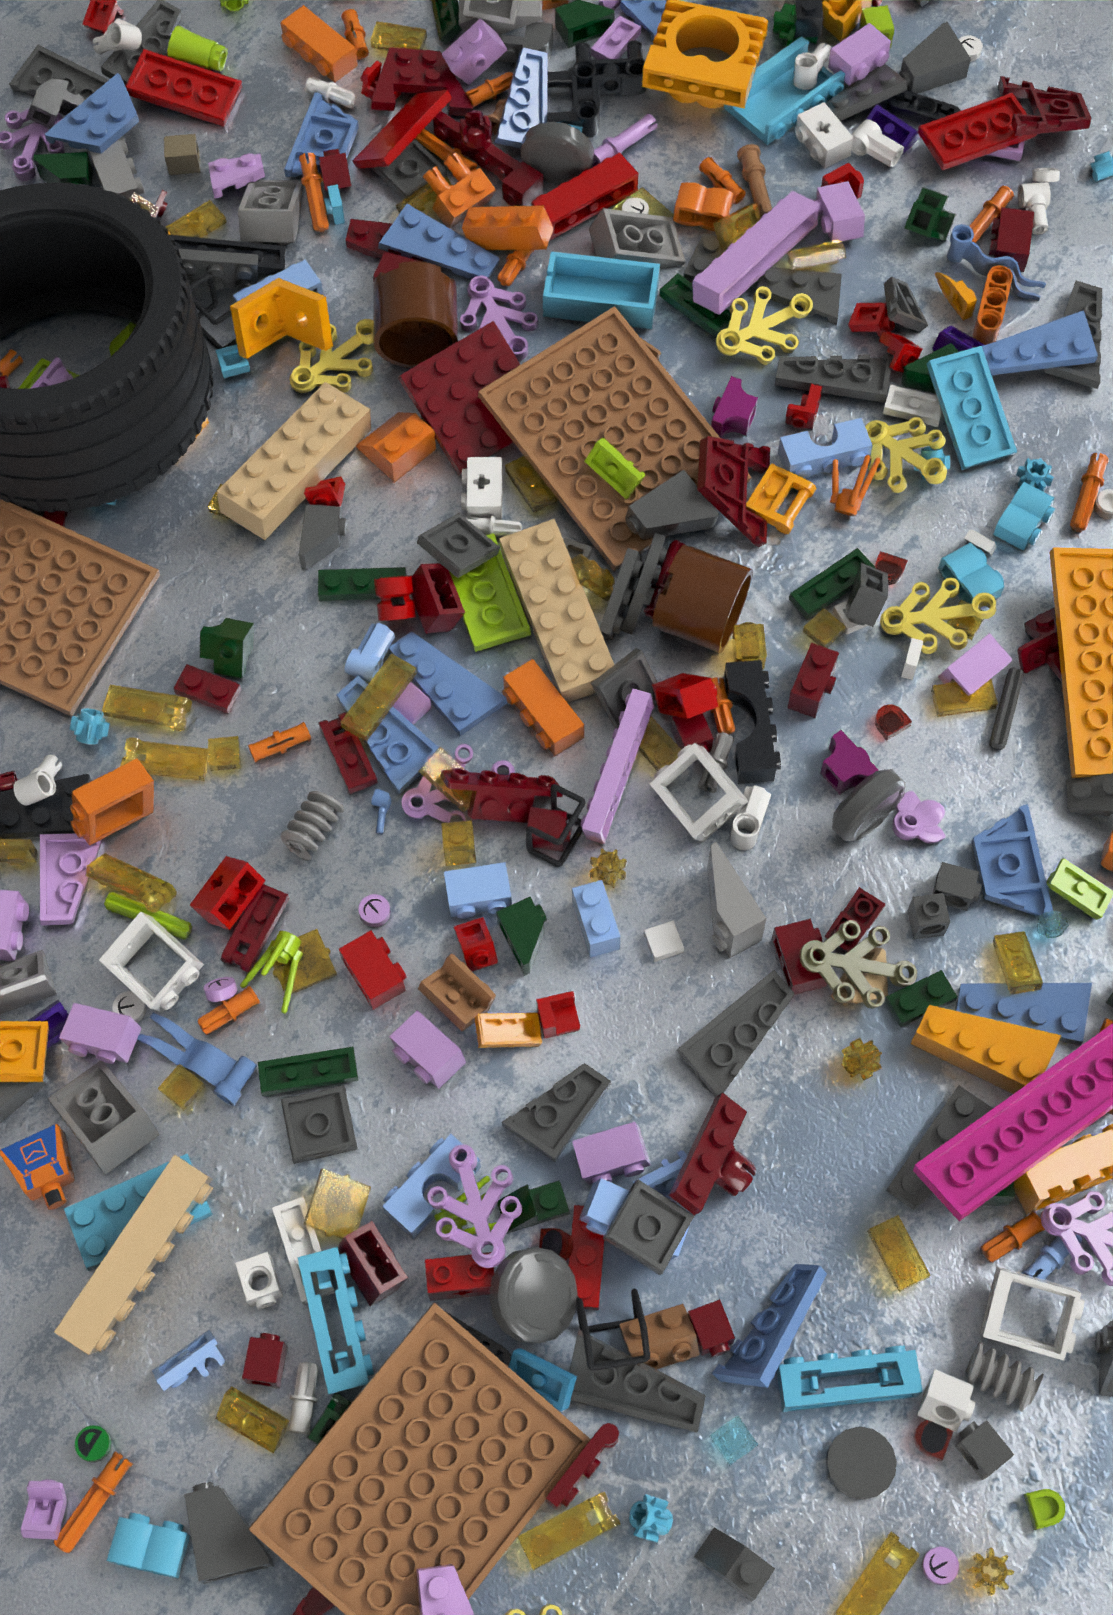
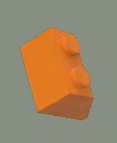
M398 412L356 446L361 453L395 483L436 450L435 432L416 413Z

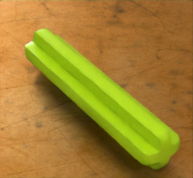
M110 892L105 899L104 906L107 910L133 920L140 912H143L153 917L171 935L183 940L187 939L192 931L190 922L117 893Z

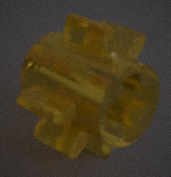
M602 848L598 858H590V864L595 868L590 870L589 876L590 878L597 877L599 881H603V884L611 885L612 888H615L618 878L621 880L626 879V872L622 869L627 866V860L619 859L617 849L613 852H605Z
M858 1038L850 1042V1046L841 1051L844 1054L841 1065L844 1066L851 1078L860 1074L864 1081L882 1068L879 1064L882 1053L873 1045L872 1040L863 1044L862 1040Z
M993 1548L987 1549L985 1559L980 1554L975 1553L973 1559L977 1564L975 1567L967 1569V1573L974 1574L977 1580L973 1588L987 1587L988 1596L994 1595L995 1585H998L1004 1591L1008 1590L1009 1586L1004 1580L1006 1576L1014 1574L1013 1570L1006 1567L1005 1562L1008 1556L995 1557ZM990 1563L991 1568L998 1571V1576L993 1577L991 1581L990 1575L983 1572V1568L989 1566Z

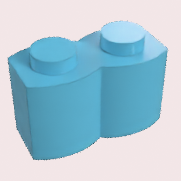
M1023 482L999 519L993 535L1024 551L1029 543L1034 545L1042 532L1039 529L1042 522L1048 524L1056 508L1052 507L1055 498Z
M971 542L943 557L940 561L938 569L944 579L955 578L958 580L960 591L957 596L963 604L972 603L973 598L979 593H989L995 599L1001 596L1004 589L1002 575L987 565V558L983 550L976 548ZM949 585L953 589L956 588L954 585Z
M131 1512L128 1519L119 1517L106 1561L132 1569L179 1579L190 1535L183 1532L184 1525L164 1520L162 1527L149 1524L150 1517Z

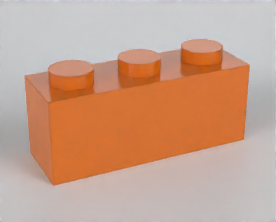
M304 5L280 22L282 29L281 37L285 45L297 51L304 61L310 62L321 75L327 76L336 83L358 66L355 46Z
M544 206L469 207L462 230L468 240L485 250H546L553 227Z
M531 659L503 677V695L507 698V702L510 705L515 704L519 709V716L527 727L532 726L536 731V738L543 749L549 748L552 754L556 756L584 738V723L534 659Z

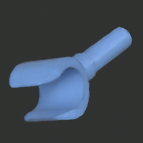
M380 789L375 790L371 805L379 807L376 833L383 834L385 815L392 804V799L388 792Z

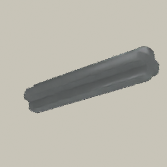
M1012 667L1008 670L989 742L992 748L1002 750L1007 744L1024 677V671Z

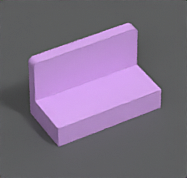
M989 633L947 667L938 677L945 685L954 679L963 691L970 696L1012 661V658Z

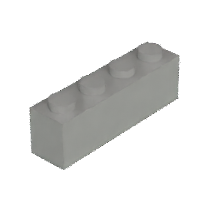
M124 138L118 139L102 154L88 150L102 189L115 192L117 195L124 196L129 201L143 206L140 194L144 193L140 178H134L133 176L137 172L132 158L127 159L125 156L129 154Z

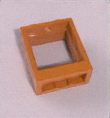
M138 758L72 791L70 810L73 814V821H71L73 831L79 838L83 836L90 846L153 813L154 780Z

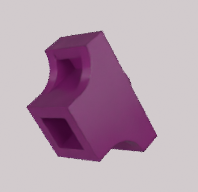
M732 376L723 396H717L712 410L714 416L711 420V427L720 438L730 432L747 435L757 410L758 397L744 392L741 387L742 379Z
M840 730L831 738L829 750L832 755L823 761L820 774L841 795L846 790L856 787L865 778L879 770L870 761L868 753L862 747H857Z

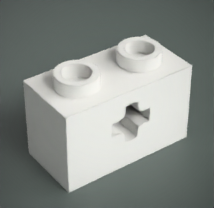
M825 102L797 116L795 135L798 141L808 148L812 158L818 161L824 169L851 156L854 137Z
M467 457V469H462V486H467V493H461V509L467 510V516L478 518H491V516H495L496 520H502V457Z

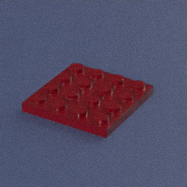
M494 321L398 377L424 421L434 430L435 439L458 476L462 474V469H467V457H491L514 443L478 397V392L521 365Z

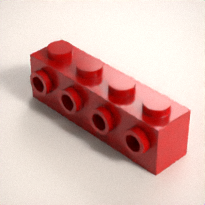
M619 152L612 157L604 159L600 164L591 169L584 170L580 175L568 182L561 183L550 192L538 196L532 201V206H544L553 227L550 241L597 215L603 208L607 209L637 192L639 173Z

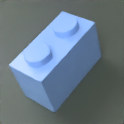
M506 862L444 872L451 917L468 919L475 916L476 913L488 912L496 914L497 911L512 905Z
M600 880L572 888V903L589 957L620 950L621 936L603 881Z

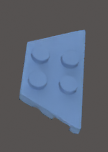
M621 0L620 9L627 16H630L635 24L641 26V28L644 27L651 34L650 39L653 41L657 34V28L661 22V16L665 10L667 0Z
M117 73L44 134L46 141L54 144L56 140L67 142L71 148L88 149L91 152L102 154L139 122V118L121 75Z
M315 92L284 168L285 177L303 175L299 156L304 153L308 164V153L316 155L318 172H321L319 157L324 156L323 151L339 149V153H346L347 158L359 129L358 121L349 114L343 113L341 108L335 104L329 105L323 100L320 93Z
M1026 804L1019 807L1017 812L1006 819L1002 818L996 822L989 830H984L973 837L971 842L985 900L1045 919H1051L1054 912L1029 806Z

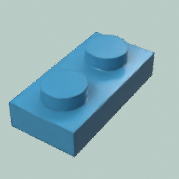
M522 1348L514 1350L509 1368L556 1409L563 1411L569 1408L577 1376Z

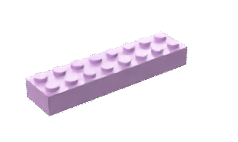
M634 688L631 694H628L626 697L625 705L627 706L625 711L620 713V725L614 730L612 746L609 745L606 752L608 758L606 763H603L600 768V780L595 782L594 796L589 799L587 804L588 813L581 820L580 826L586 839L605 844L654 708L651 693Z

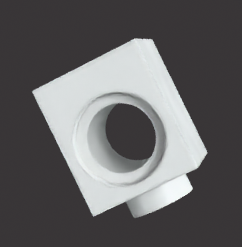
M268 1252L235 1263L246 1302L251 1308L255 1306L257 1309L268 1308L277 1303L276 1299L283 1297L273 1260ZM258 1276L268 1277L269 1281L264 1289H252V1283Z
M934 1369L925 1387L917 1415L957 1432L962 1421H969L974 1411L976 1402L970 1400L974 1385Z

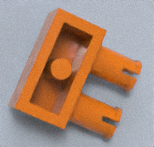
M458 152L444 161V165L448 167L458 181L455 185L448 184L437 166L433 167L432 171H427L423 176L424 180L427 181L437 195L432 209L448 228H452L464 220L469 207H483L489 203L496 191L481 168L476 171H470L460 158Z

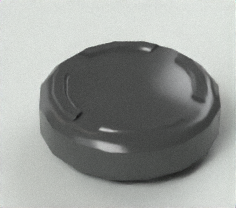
M560 122L540 123L528 129L523 137L521 159L542 173L543 180L546 182L561 184L580 175L584 170L592 168L594 148L589 138L577 128Z
M892 769L874 772L854 788V791L839 804L833 814L832 829L845 841L862 839L883 822V819L898 806L905 794V781Z
M532 1247L514 1251L502 1260L491 1279L489 1299L493 1316L503 1332L516 1341L543 1343L556 1339L569 1327L576 1313L578 1292L575 1276L562 1257L552 1250Z

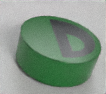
M96 1425L83 1428L75 1439V1450L78 1456L92 1463L103 1460L109 1454L112 1446L109 1433Z

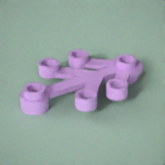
M29 109L21 113L17 111L7 112L5 115L7 126L10 129L20 128L22 123L30 120L26 118ZM59 113L56 117L54 125H56L60 120L63 119ZM36 122L13 133L9 131L0 132V148L4 150L11 149L14 144L28 138L22 155L16 157L12 164L16 178L21 181H28L36 174L32 160L40 139L46 144L49 154L65 153L62 141L56 140L54 144L48 143L44 134L49 129Z
M486 276L474 277L467 287L468 296L471 300L466 312L460 317L461 328L464 331L470 332L477 327L476 314L481 304H483L486 313L479 329L494 321L518 361L524 360L528 355V342L521 336H515L506 320L521 323L522 328L526 331H534L538 327V316L533 312H521L526 307V297L523 293H512L494 288V284ZM494 299L510 303V308L498 306ZM515 300H520V301H522V302H520V303H515L514 301H515ZM527 320H532V321H534V322H532V323H527L526 321H527Z
M461 744L455 749V760L450 770L452 771L453 768L464 769L465 765L472 760L473 750L469 745ZM460 750H467L469 757L466 759L460 758L458 756ZM438 754L430 755L426 760L427 769L418 787L412 788L404 794L402 809L411 818L419 819L429 815L448 824L452 830H460L465 825V815L461 811H452L450 813L435 805V803L447 800L468 810L471 797L463 793L472 790L449 789L443 783L441 788L429 792L436 774L441 773V770L444 769V759ZM436 759L440 761L441 766L438 769H433L429 763ZM505 760L497 761L490 770L497 773L499 768L504 767L508 770V775L515 773L513 765ZM420 798L423 801L422 806L418 808L412 806V799ZM453 816H459L462 819V823L455 826L451 823L450 819Z
M458 1145L451 1150L449 1162L454 1171L460 1174L468 1205L450 1197L446 1190L439 1186L430 1189L427 1199L434 1209H444L474 1224L477 1237L458 1229L455 1222L448 1217H444L437 1222L436 1232L441 1239L445 1241L452 1240L470 1249L474 1261L479 1266L492 1268L500 1264L505 1257L506 1248L502 1240L513 1220L520 1216L522 1205L514 1196L505 1197L500 1204L502 1214L490 1232L487 1220L504 1189L511 1185L513 1175L505 1165L495 1167L491 1173L493 1182L481 1200L473 1172L477 1166V1156L470 1146ZM467 1153V1157L464 1161H457L458 1154ZM505 1172L508 1174L504 1181L497 1180V1176L500 1173ZM441 1193L444 1195L441 1202H433L436 1194ZM510 1203L517 1204L513 1212L506 1211V1206ZM447 1224L452 1225V1230L449 1233L443 1234L441 1232L443 1226ZM486 1245H492L493 1251L490 1254L485 1255L482 1253Z
M1091 1191L1082 1200L1070 1206L1061 1203H1051L1046 1206L1041 1213V1223L1049 1234L1058 1236L1063 1241L1072 1256L1070 1260L1072 1270L1077 1274L1083 1275L1094 1266L1092 1256L1084 1252L1075 1236L1077 1234L1086 1239L1102 1265L1103 1281L1107 1285L1113 1286V1278L1110 1275V1270H1113V1256L1107 1246L1113 1248V1233L1107 1231L1113 1227V1212L1089 1224L1076 1219L1086 1212L1095 1214L1100 1211L1105 1205V1199L1102 1194L1097 1191ZM1089 1198L1096 1201L1097 1207L1091 1205ZM1052 1216H1055L1060 1220V1225H1058L1054 1221ZM1078 1258L1085 1261L1086 1268L1080 1266Z

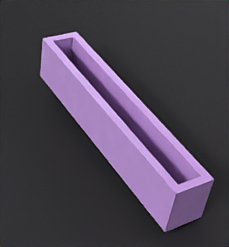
M794 191L790 192L784 199L779 200L772 210L764 214L752 228L747 229L742 237L735 243H732L722 255L715 258L702 273L695 276L692 282L693 302L720 315L736 298L740 297L768 269L818 225L819 203Z

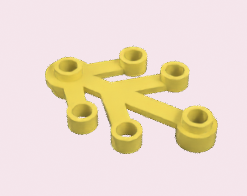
M759 287L753 295L755 304L749 326L739 330L741 318L748 309V303L743 298H736L730 306L731 318L728 328L721 330L716 337L717 349L727 356H733L739 352L755 356L763 365H768L775 357L774 349L768 345L760 347L746 340L756 337L780 345L785 353L794 352L799 344L798 338L793 334L785 335L770 330V328L793 317L805 318L813 307L811 298L803 293L796 294L788 307L762 319L766 304L771 299L772 294L769 288ZM758 293H764L767 299L759 298ZM735 305H741L743 307V311H738L735 308ZM795 305H800L803 311H798ZM725 340H731L733 342V346H728L725 343ZM785 341H792L793 347L787 346ZM762 352H768L770 358H764Z
M360 320L355 327L356 334L334 351H332L333 347L326 351L321 349L320 361L312 367L311 358L316 355V347L301 341L299 344L300 364L290 375L291 387L297 392L307 393L316 386H321L324 382H327L345 393L352 388L351 377L348 374L340 373L337 376L321 374L327 370L357 371V374L361 377L370 376L373 372V366L369 358L363 357L358 360L343 358L362 344L369 345L373 343V320ZM330 324L332 341L335 342L337 339L336 327ZM305 348H312L309 351L304 350ZM368 366L366 369H361L360 367ZM342 381H346V382H347V383L344 384V385L339 384V383L342 382Z
M919 417L890 426L883 421L873 420L865 426L873 445L871 464L868 471L873 465L874 460L877 457L880 458L877 469L881 468V470L875 472L873 477L875 480L883 479L888 473V468L882 461L883 446L890 450V477L887 483L893 492L900 493L907 487V481L902 474V459L921 470L922 475L930 484H940L945 480L947 468L942 460L939 458L927 460L912 450L925 446H930L934 450L942 448L946 439L940 430L935 429L928 434H924L926 425ZM908 432L911 434V436H913L911 438L898 441L893 438L894 436L905 434ZM939 437L937 441L932 442L935 438ZM901 480L898 485H894L897 481Z
M946 578L942 582L940 590L922 611L911 612L918 602H925L930 597L928 584L918 582L912 587V592L899 607H889L882 613L880 625L883 631L890 635L903 633L910 639L922 640L923 644L927 641L933 642L932 646L926 647L922 645L921 649L925 654H932L938 648L937 638L932 634H924L913 626L914 624L924 623L947 638L953 649L961 650L968 643L966 632L961 629L956 630L942 620L974 615L979 619L991 618L996 612V600L989 593H979L970 604L941 608L948 598L956 597L960 591L957 579ZM948 585L956 587L954 590L945 589ZM921 589L926 591L923 595L916 594ZM983 606L989 607L987 611H980L979 609ZM892 620L900 621V623L895 625L890 624ZM955 637H962L963 641L954 642L953 639Z

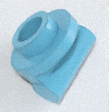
M1110 151L1094 156L1095 162L1090 163L1094 181L1097 182L1113 176V155L1111 156Z

